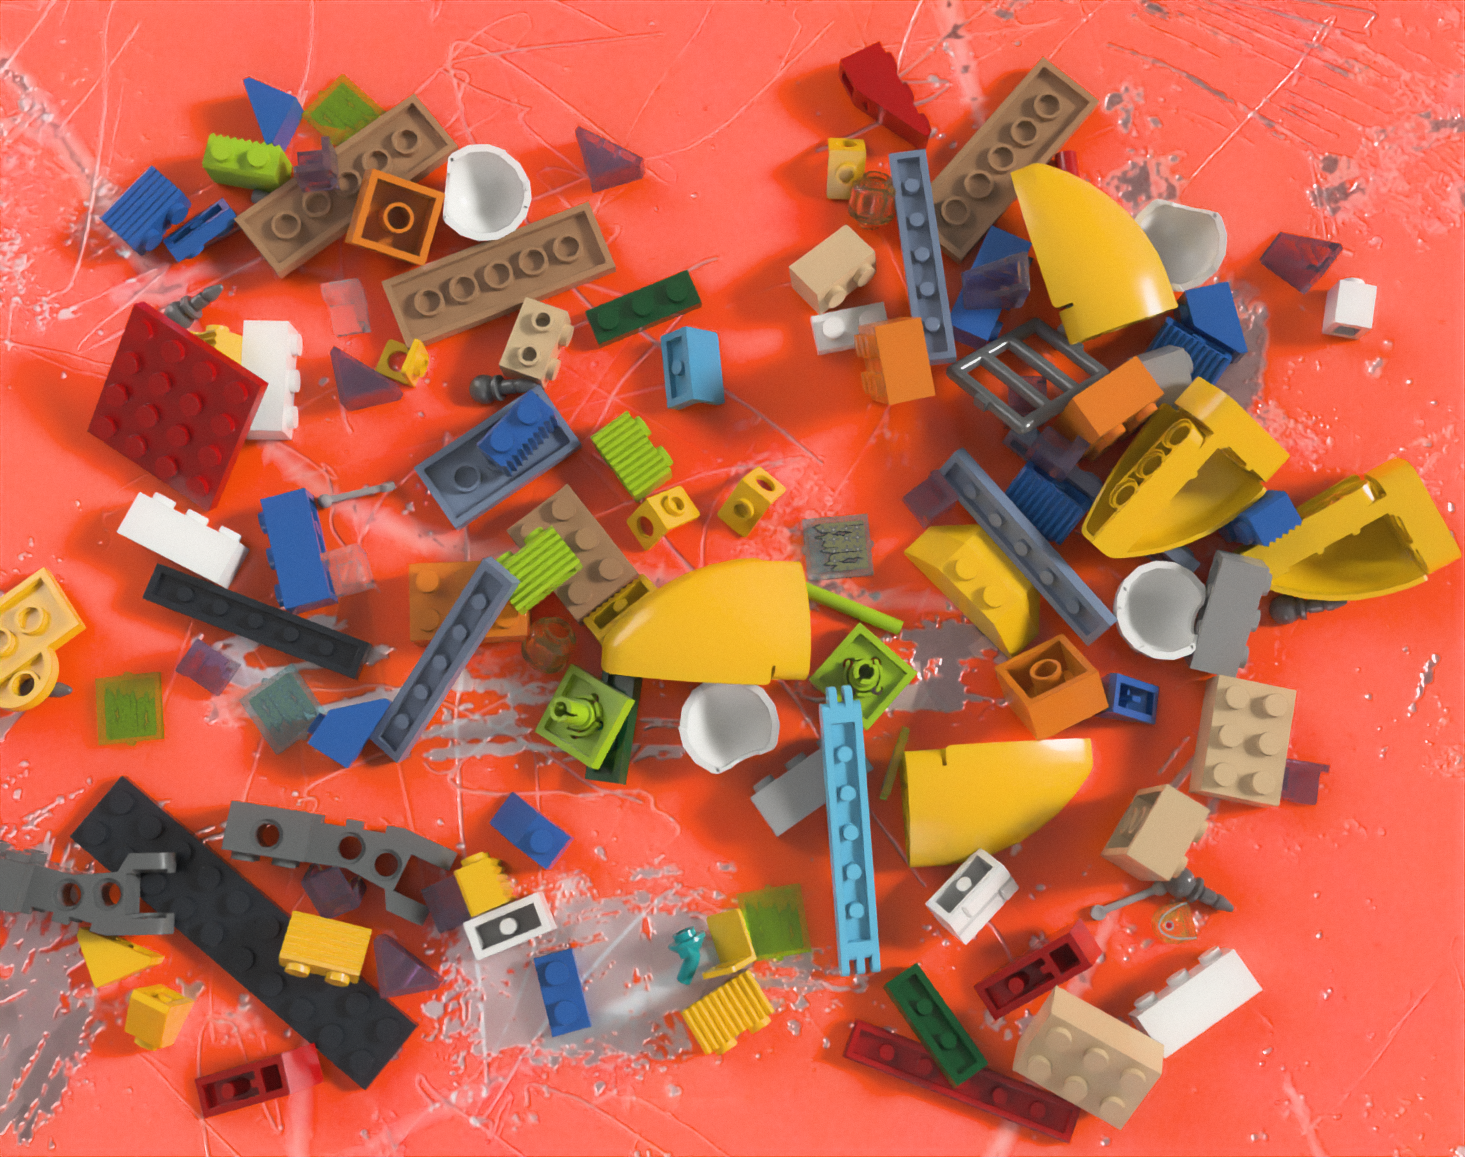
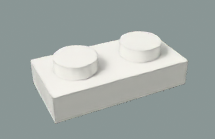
M884 302L811 316L810 322L818 355L855 348L854 335L859 334V325L887 320Z

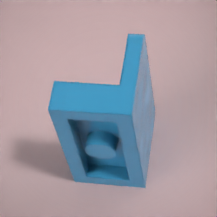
M685 326L661 336L667 408L680 410L698 402L711 405L725 403L718 334L712 331Z

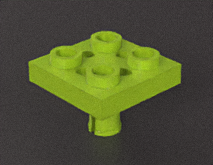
M859 622L808 681L825 696L826 687L835 686L837 702H842L841 686L851 685L855 689L853 700H860L863 729L867 731L918 672ZM849 659V660L845 663L846 666L843 667V661ZM852 661L853 665L851 666L850 670H847ZM876 685H878V686L876 687L875 691H876L877 693L880 692L881 687H882V694H880V695H875V694H873L872 689H873Z
M571 663L535 732L588 767L599 770L635 700L580 666ZM597 695H598V697H599L598 702L596 701V702L593 704V701L596 700V697H597ZM603 721L604 726L602 730L599 731L598 728L601 727V723L599 722Z

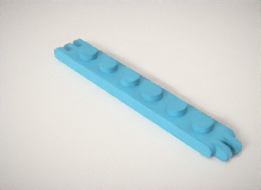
M851 685L841 686L842 702H837L835 686L826 687V703L819 704L838 966L841 977L850 976L849 960H854L856 975L865 974L864 958H869V967L872 973L881 971L862 709L860 700H853Z

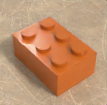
M896 317L858 326L859 334L854 335V344L857 356L863 357L866 371L861 372L865 394H870L872 400L887 405L935 396L921 317Z
M1136 355L1074 396L1051 429L1076 464L1085 458L1093 462L1105 454L1109 447L1118 440L1117 438L1123 442L1140 429L1139 427L1149 420L1148 417L1158 410L1155 403L1164 395V392Z
M482 560L409 564L411 642L418 647L429 645ZM508 600L480 644L532 641V609L521 615Z

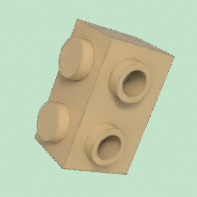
M846 224L789 266L792 288L821 315L829 308H835L841 304L846 295L858 286H864L871 281L874 274L877 273L875 251Z
M525 297L499 362L503 376L512 379L525 378L536 382V386L540 384L542 389L545 390L548 381H554L559 372L561 360L557 358L562 346L568 347L572 339L574 326L571 325L568 311Z

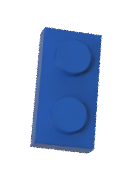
M221 198L165 238L163 242L178 262L184 258H194L204 249V244L215 236L219 238L229 233L236 222L234 218L237 215L224 198Z
M570 948L534 958L552 1037L591 1027L592 1022L574 949Z

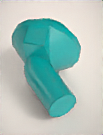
M694 926L687 927L673 934L674 941L668 945L670 951L678 953L680 958L684 959L676 979L685 985H690L700 962L699 950L706 935L704 930L696 931Z

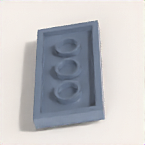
M540 384L531 390L555 411L559 421V428H554V433H549V439H544V444H538V449L533 450V455H528V460L523 461V466H518V471L512 472V477L505 476L481 453L476 444L522 396L414 467L457 532L582 448V444Z

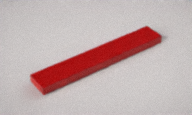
M856 1017L842 1054L844 1058L1067 1144H1070L1081 1111L1080 1107L1054 1093L986 1067L953 1089L921 1042Z

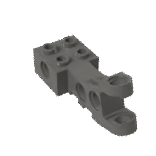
M231 800L221 849L232 851L231 859L255 862L260 861L262 855L273 857L271 865L296 868L300 866V862H310L346 868L385 889L387 911L421 926L424 925L432 907L412 900L395 890L411 855L450 871L458 854L406 828L387 825L385 833L364 830V821L347 819L346 826L324 823L326 815ZM270 824L275 825L279 831V839L273 846L265 843L263 839L264 829ZM348 836L356 837L362 845L361 853L355 859H347L340 852V844ZM383 853L394 855L398 861L396 872L390 876L381 875L376 869V860Z
M0 840V910L32 914V911L53 912L51 921L65 925L70 924V921L78 923L86 921L92 923L89 931L105 936L174 933L175 913H139L141 873H176L177 852L129 853L118 872L88 874L62 867L60 863L46 860L48 853L31 848H24L23 851L10 849V842ZM114 883L118 885L121 892L120 899L116 904L112 902L109 895L110 888ZM75 884L80 888L81 897L77 904L70 897V891Z

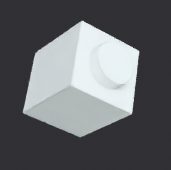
M1359 278L1340 279L1327 292L1322 333L1356 340L1364 336L1372 329L1377 286L1365 284V281Z

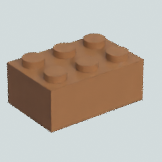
M566 484L506 531L519 549L526 545L523 540L529 533L538 527L546 530L552 525L583 565V568L553 592L581 627L585 624L583 622L584 617H589L591 612H595L597 607H602V604L608 602L609 598H614L615 593H620L622 588H626L627 584L633 582V579H638L639 573L571 487Z

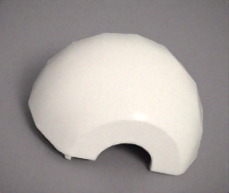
M490 144L467 145L451 153L448 157L443 208L445 223L458 234L477 241L498 240L514 232L526 218L532 199L530 180L521 164L510 156L505 149Z
M1156 199L1139 212L1135 218L1137 224L1142 228L1158 252L1174 292H1183L1200 286L1218 271L1226 255L1228 237L1222 216L1218 212Z
M1153 561L1138 566L1121 582L1115 594L1113 614L1118 619L1115 623L1119 634L1131 649L1149 658L1176 660L1192 654L1196 649L1198 635L1194 633V623L1198 611L1204 606L1207 591L1205 585L1191 570L1175 562Z
M702 683L691 691L683 705L678 729L683 747L692 760L707 771L719 774L751 756L761 755L773 750L778 742L780 722L775 704L760 686Z

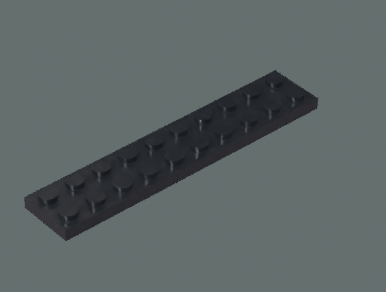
M121 776L69 836L110 872H118L129 853L177 852L176 873H141L140 898L157 912L175 913L174 927L310 1044L314 1043L318 1051L364 1090L371 1086L419 1027L415 1020L362 975H360L358 983L349 982L347 987H341L325 982V976L310 972L308 977H297L284 971L285 967L279 965V955L291 915L128 776Z

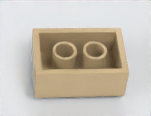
M1220 674L1207 679L1188 792L1261 808L1279 807L1297 690Z
M1169 784L1139 789L1100 856L1140 881H1170L1171 877L1176 879L1188 862V857L1185 856V853L1192 842H1199L1208 828L1209 823L1205 819L1210 810Z
M1055 986L1018 1040L1012 1070L1121 1130L1162 1075L1164 1045L1064 989Z

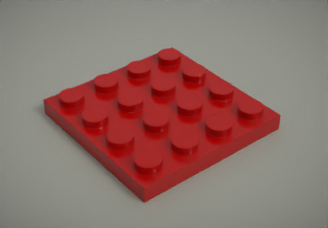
M144 301L134 304L87 432L209 512L217 508L269 383Z

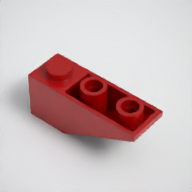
M879 41L840 59L838 77L853 105L917 149H926L931 133L929 120L924 113L919 114L914 105L913 92L907 82L902 83L897 74V64L891 52H885Z

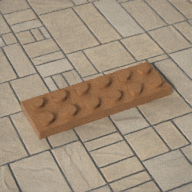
M1042 57L931 183L940 249L958 265L988 233L991 225L994 226L1016 201L1017 194L1011 178V172L1033 163L1048 164L1092 114L1100 102L1046 58Z
M413 93L235 217L234 220L279 278L282 279L348 232L365 170L373 168L418 183L446 163L451 153L459 150V147L415 93Z
M588 201L518 228L498 240H487L425 264V266H420L384 280L381 283L407 349L410 350L415 338L421 340L424 347L520 310L525 297L542 301L617 272Z

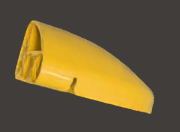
M1033 163L1011 172L1021 211L1052 305L1059 310L1073 304L1072 307L1059 312L1070 345L1090 341L1178 308L1168 275L1158 252L1132 216L1110 196L1088 181L1043 163Z
M1198 376L1174 402L1178 408L1177 411L1169 404L1162 403L1136 435L1098 493L1083 523L1082 534L1106 556L1111 558L1145 556L1189 544L1223 527L1255 504L1267 491L1260 483L1262 481L1266 483L1290 457L1289 453L1229 395Z
M1396 456L1364 473L1365 480H1361L1358 475L1352 474L1296 507L1295 509L1302 520L1301 526L1295 525L1294 530H1289L1288 534L1282 535V538H1276L1275 543L1270 542L1269 547L1242 544L1232 552L1263 560L1270 568L1269 573L1272 574L1271 591L1303 599L1325 601L1362 600L1409 589L1427 581L1426 575L1462 557L1457 543L1418 473L1408 461Z
M742 558L714 563L689 571L644 597L607 633L602 645L601 668L607 673L703 683L767 685L771 680H805L810 669L811 626L807 586L802 564L800 561H770L759 558Z
M1091 739L949 745L943 749L903 751L900 753L899 773L908 867L964 863L979 848L993 855L1018 844L1039 830L1065 807L1089 776L1093 766Z

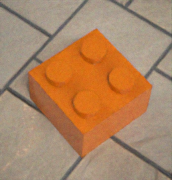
M373 168L367 169L364 172L345 243L416 266H425L445 193Z
M1063 633L994 667L1005 702L1038 742L1109 708L1099 672Z

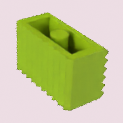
M215 133L209 135L202 162V168H205V171H207V174L215 183L253 190L259 189L270 193L290 180L293 167L279 144L274 147L272 143L266 145L265 142L259 144L258 141L252 143L250 139L245 142L243 138L238 140L235 136L231 139L229 135L223 137L222 134L216 136Z
M626 411L590 436L593 446L637 503L673 477L670 466L674 462L661 445L657 448L653 446L648 439V436L652 433L642 418L637 416L633 419L630 413Z
M552 525L546 530L538 527L529 533L523 540L526 545L514 555L511 551H508L496 559L499 564L521 581L509 599L521 615L532 609L533 606L583 568L580 560Z

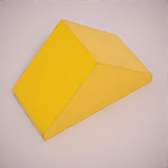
M80 927L76 934L95 988L110 986L162 964L165 957L119 936H105L89 931L90 927Z

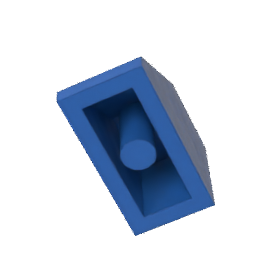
M1228 281L1185 290L1177 300L1178 308L1173 310L1174 319L1233 354L1230 364L1237 363L1248 352Z
M383 698L331 709L326 716L320 712L307 730L312 735L308 744L345 768H351L392 701Z
M515 792L510 794L489 822L514 846L546 870H551L575 839Z

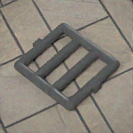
M1035 317L951 364L946 369V375L974 398L973 404L982 412L989 410L1015 432L1024 435L1063 412L1074 396L1111 371L1084 352V345L1082 343L1070 345L1066 337L1040 318ZM1036 334L1091 375V377L1078 384L1023 341ZM1006 350H1010L1064 393L1050 400L998 360L996 356ZM981 365L1035 407L1036 410L1022 417L970 376L968 372Z

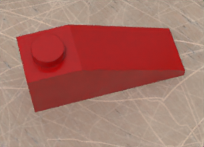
M1079 918L1049 935L976 983L973 987L996 1021L1052 990L1055 986H1059L1093 967L1103 951L1082 919Z
M314 1043L194 1079L204 1119L288 1096L324 1082Z

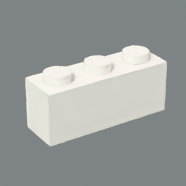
M244 320L241 365L269 383L246 439L292 440V429H296L298 426L299 415L297 406H294L295 392L300 390L301 378L299 370H296L297 356L302 355L303 341L301 334L297 332L289 321Z
M139 492L119 526L117 533L228 589L250 549L239 543L242 536L224 526H221L219 531L206 526L209 519L191 509H188L185 515L174 510L176 502L155 492L152 498Z
M1214 946L1206 950L1198 957L1200 963L1189 971L1183 968L1167 978V987L1157 994L1154 991H1150L1134 1002L1136 1008L1128 1013L1129 1017L1141 1033L1164 1045L1163 1058L1166 1059L1263 990L1235 949L1226 947L1220 949L1218 946Z

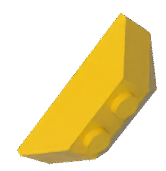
M979 524L930 526L903 552L1009 659L1017 656L1039 634L1040 592Z

